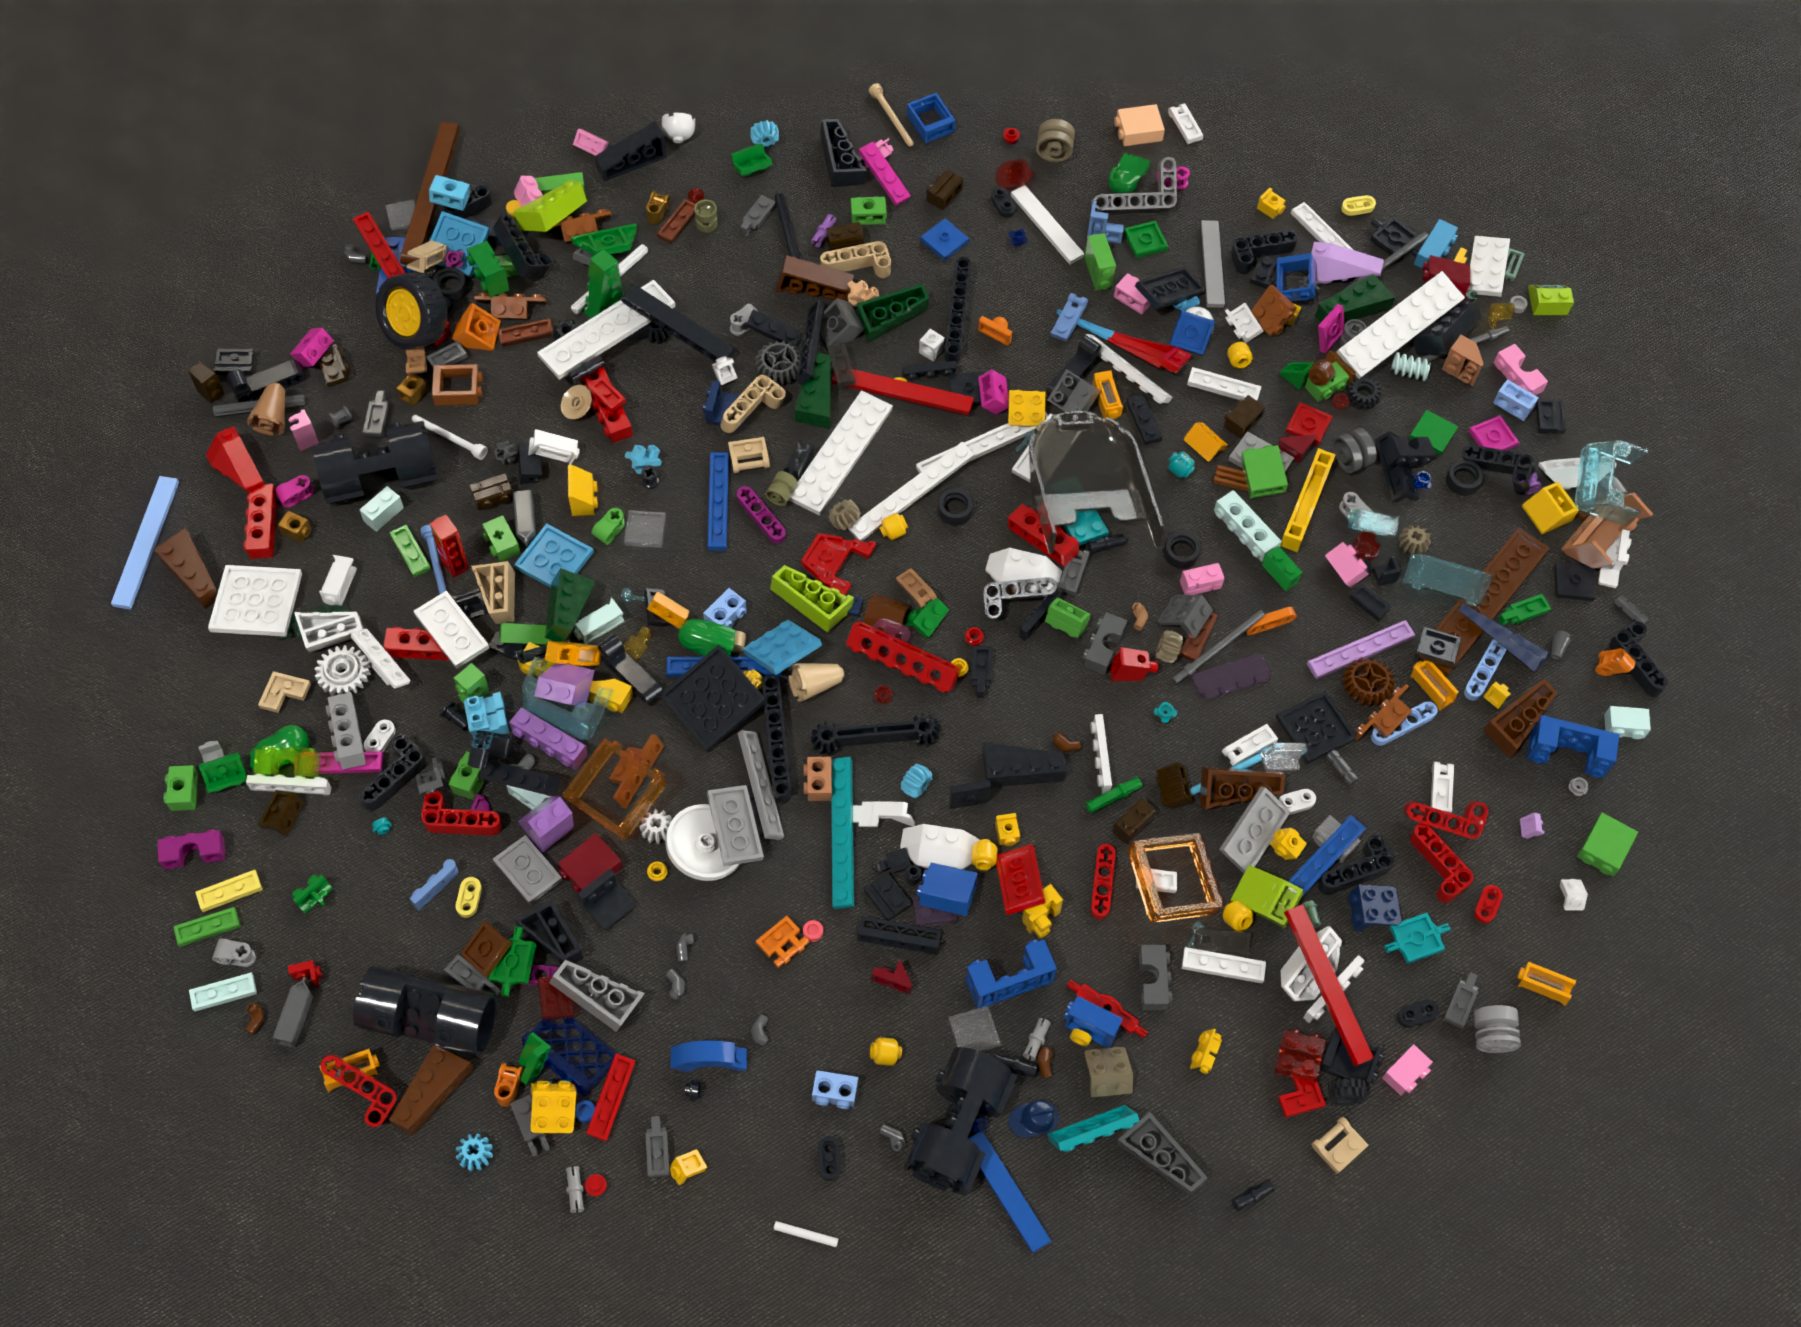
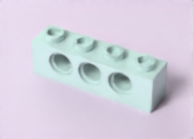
M1234 490L1217 500L1214 508L1216 516L1227 524L1228 529L1234 532L1239 537L1240 542L1246 545L1251 550L1253 556L1263 562L1268 552L1281 545L1282 541Z

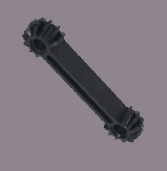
M567 319L565 322L559 320L558 325H554V330L552 331L554 342L584 323L576 324L574 319L570 322ZM650 322L623 340L649 338L650 343L655 340L658 344L659 340L665 342L666 337H670V333Z
M924 713L921 714V718L915 715L914 721L840 728H835L834 722L828 725L825 721L824 726L818 724L817 729L812 730L811 742L814 743V750L819 749L820 754L827 751L828 755H830L831 750L837 753L838 747L911 740H917V746L922 742L926 747L928 742L934 744L935 739L940 737L941 726L938 725L937 718L932 719L931 714L925 717ZM926 728L928 729V731L923 732L920 729ZM826 736L831 737L830 740H824L823 738Z

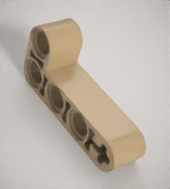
M880 241L827 251L820 257L821 266L830 267L838 271L846 272L873 266L875 274L880 278H886L891 273V258L885 243Z
M765 375L756 377L725 411L720 425L721 429L726 433L734 432L761 401L773 409L780 408L785 398V390Z

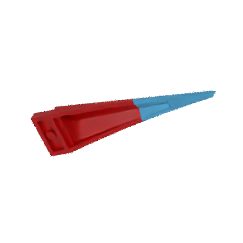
M1058 309L1057 314L1060 315L1062 310ZM1079 319L1077 325L1158 368L1163 369L1165 367L1170 372L1177 373L1190 360L1192 355L1176 346L1128 336L1083 319Z

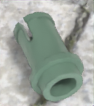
M1314 901L1303 903L1313 927L1320 926L1322 923L1316 909L1318 907Z

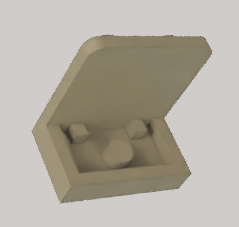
M1124 1047L1085 1051V1060L1090 1075L1091 1097L1133 1093V1072Z

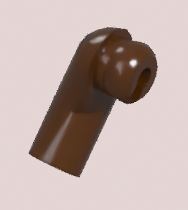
M1062 733L1054 734L1053 743L1061 751L1081 750L1079 740L1069 741Z
M252 1002L247 1006V1012L250 1014L251 1021L245 1030L254 1035L264 1021L262 1007Z
M1049 1047L1041 1048L1037 1057L1042 1078L1052 1076L1050 1062L1053 1052Z

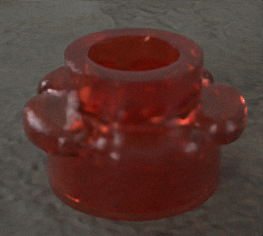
M693 188L688 192V200L695 204L698 201L704 200L703 190Z
M1344 393L1335 394L1332 399L1333 406L1338 410L1345 409L1350 404L1349 397Z
M886 685L879 686L874 691L875 700L884 704L890 702L893 697L892 690Z

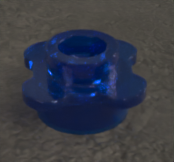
M1024 229L1009 231L1008 233L1009 237H1011V243L1015 246H1021L1028 240L1025 237Z
M1420 471L1412 475L1416 488H1431V476L1429 473Z

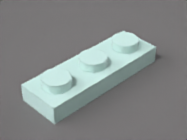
M251 972L190 989L189 993L192 1009L195 1012L256 995L257 991L254 975Z

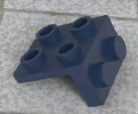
M713 380L711 387L707 389L708 400L707 402L704 401L702 412L705 413L706 422L721 425L723 414L740 395L721 392L720 381Z
M1358 885L1349 893L1348 903L1351 906V922L1354 925V931L1362 932L1370 925L1398 926L1401 924L1395 887Z

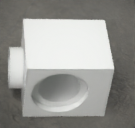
M929 329L920 339L919 353L934 361L944 350L945 337Z

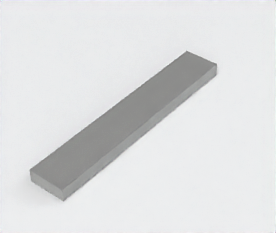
M1201 220L1207 307L1224 308L1225 298L1219 222Z
M741 730L738 733L764 836L766 839L781 840L784 838L757 732Z

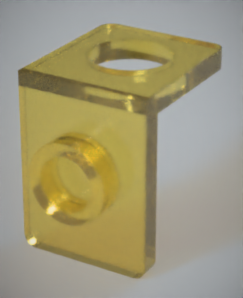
M1491 303L1488 320L1492 329H1495L1497 319L1512 318L1514 303Z

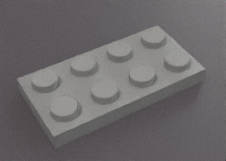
M747 786L708 790L707 798L723 866L763 860L764 856Z
M1260 787L1219 850L1245 873L1248 865L1256 866L1273 840L1274 833L1281 828L1290 811L1266 787Z

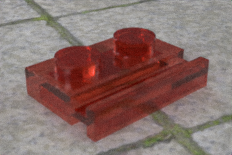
M539 977L537 981L542 1020L563 1019V1017L572 1018L574 1015L572 999L549 983L552 977Z

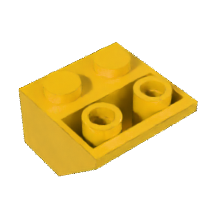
M1559 482L1544 487L1522 504V508L1541 534L1572 522L1579 511Z

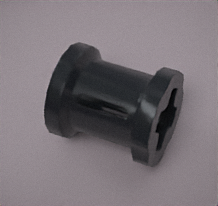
M651 465L644 467L641 471L644 487L647 489L656 488L659 485L656 467Z

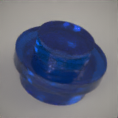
M985 1116L977 1117L971 1130H974V1133L987 1129L986 1125L989 1124V1121L985 1119Z

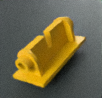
M1216 1029L1204 1031L1200 1035L1198 1048L1192 1055L1191 1069L1200 1067V1072L1204 1074L1211 1071L1215 1057L1209 1053L1217 1054L1222 1042L1221 1035L1215 1033Z

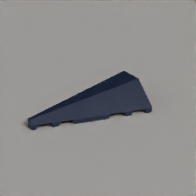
M1463 603L1459 610L1534 672L1538 671L1551 654Z

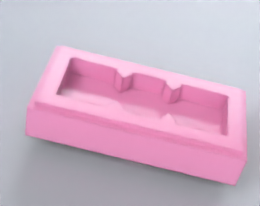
M578 129L573 142L574 146L595 156L606 150L609 142L583 129Z

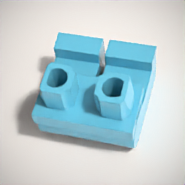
M501 692L493 693V696L488 698L473 696L464 701L469 732L473 737L475 732L479 730L499 734L510 733Z

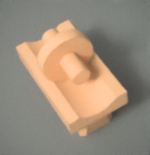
M863 280L858 283L853 281L847 283L851 289L848 298L852 306L856 307L859 302L879 297L878 289L875 287L868 289V285Z

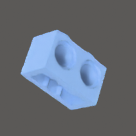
M1507 379L1498 391L1493 404L1525 421L1539 397Z
M728 588L703 613L704 620H710L732 628L734 622L745 615L747 611L746 600Z
M816 1070L812 1101H816V1104L822 1106L835 1104L841 1109L854 1108L858 1077ZM821 1086H828L830 1091L821 1093L819 1088ZM848 1089L851 1094L844 1097L840 1094V1091Z

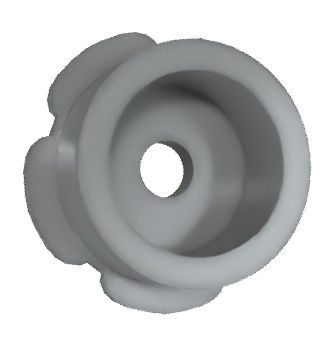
M1581 777L1572 779L1568 785L1570 792H1573L1576 796H1582L1588 791V783Z

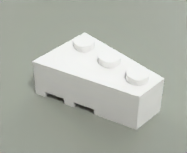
M294 612L305 647L309 653L352 639L351 633L364 629L357 612Z

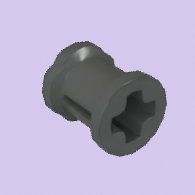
M343 406L342 410L334 414H329L336 429L347 421H353L346 406Z

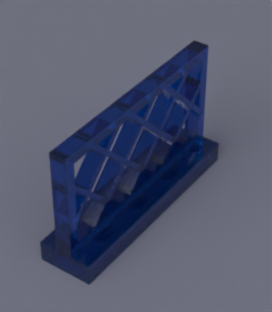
M556 1006L531 1032L528 1031L522 1037V1046H525L528 1036L532 1032L537 1034L539 1031L549 1030L550 1039H542L551 1046L544 1064L563 1080L574 1084L575 1089L585 1097L591 1091V1087L609 1070L616 1053ZM558 1014L564 1019V1024L551 1025V1019ZM564 1029L565 1038L552 1039V1030ZM567 1029L578 1030L579 1037L567 1038ZM591 1041L595 1044V1050H583L582 1042ZM580 1042V1051H568L567 1043ZM552 1043H565V1052L554 1051ZM598 1054H607L611 1059L608 1063H598ZM580 1055L581 1064L571 1065L568 1062V1056ZM583 1055H595L596 1063L583 1064ZM596 1068V1075L591 1080L584 1075V1069Z

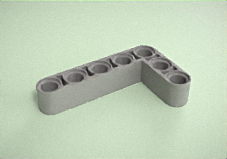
M1166 157L1158 163V192L1100 194L1092 199L1091 205L1093 201L1101 198L1104 201L1103 207L1096 205V211L1167 209L1173 207L1177 202L1176 161L1171 157ZM1165 161L1170 162V170H1166L1163 167ZM1165 178L1171 181L1169 188L1164 185ZM1149 196H1152L1155 200L1152 206L1147 203ZM1165 196H1169L1171 198L1170 205L1165 204ZM1115 197L1121 200V205L1119 207H1116L1113 204V199ZM1131 197L1137 198L1138 204L1136 206L1130 204Z

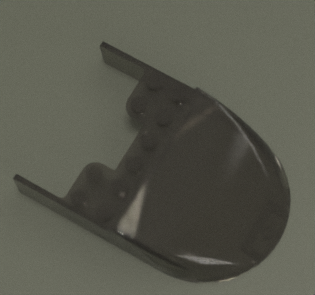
M1086 411L1059 413L1051 416V419L1046 422L1042 421L1030 437L1029 470L1033 505H1036L1049 554H1053L1057 535L1055 526L1074 524L1077 519L1075 511L1110 509L1113 518L1121 522L1145 520L1149 525L1155 546L1160 545L1164 525L1137 442L1128 430L1122 429L1119 426L1120 423L1109 417L1104 419L1096 416V413Z

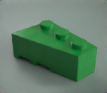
M485 241L467 248L469 254L466 256L470 266H474L473 272L476 279L480 278V286L483 292H487L491 298L509 291L505 269L503 266L500 267V261L498 258H495L494 251L489 243Z

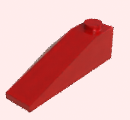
M234 426L217 433L206 453L212 468L219 470L225 477L231 478L235 484L245 491L264 484Z

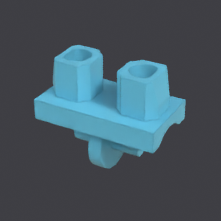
M635 445L633 451L626 452L624 456L631 459L633 463L632 468L638 474H641L642 469L648 465L661 466L662 463L658 458L660 449L655 445H649L647 452L643 446Z

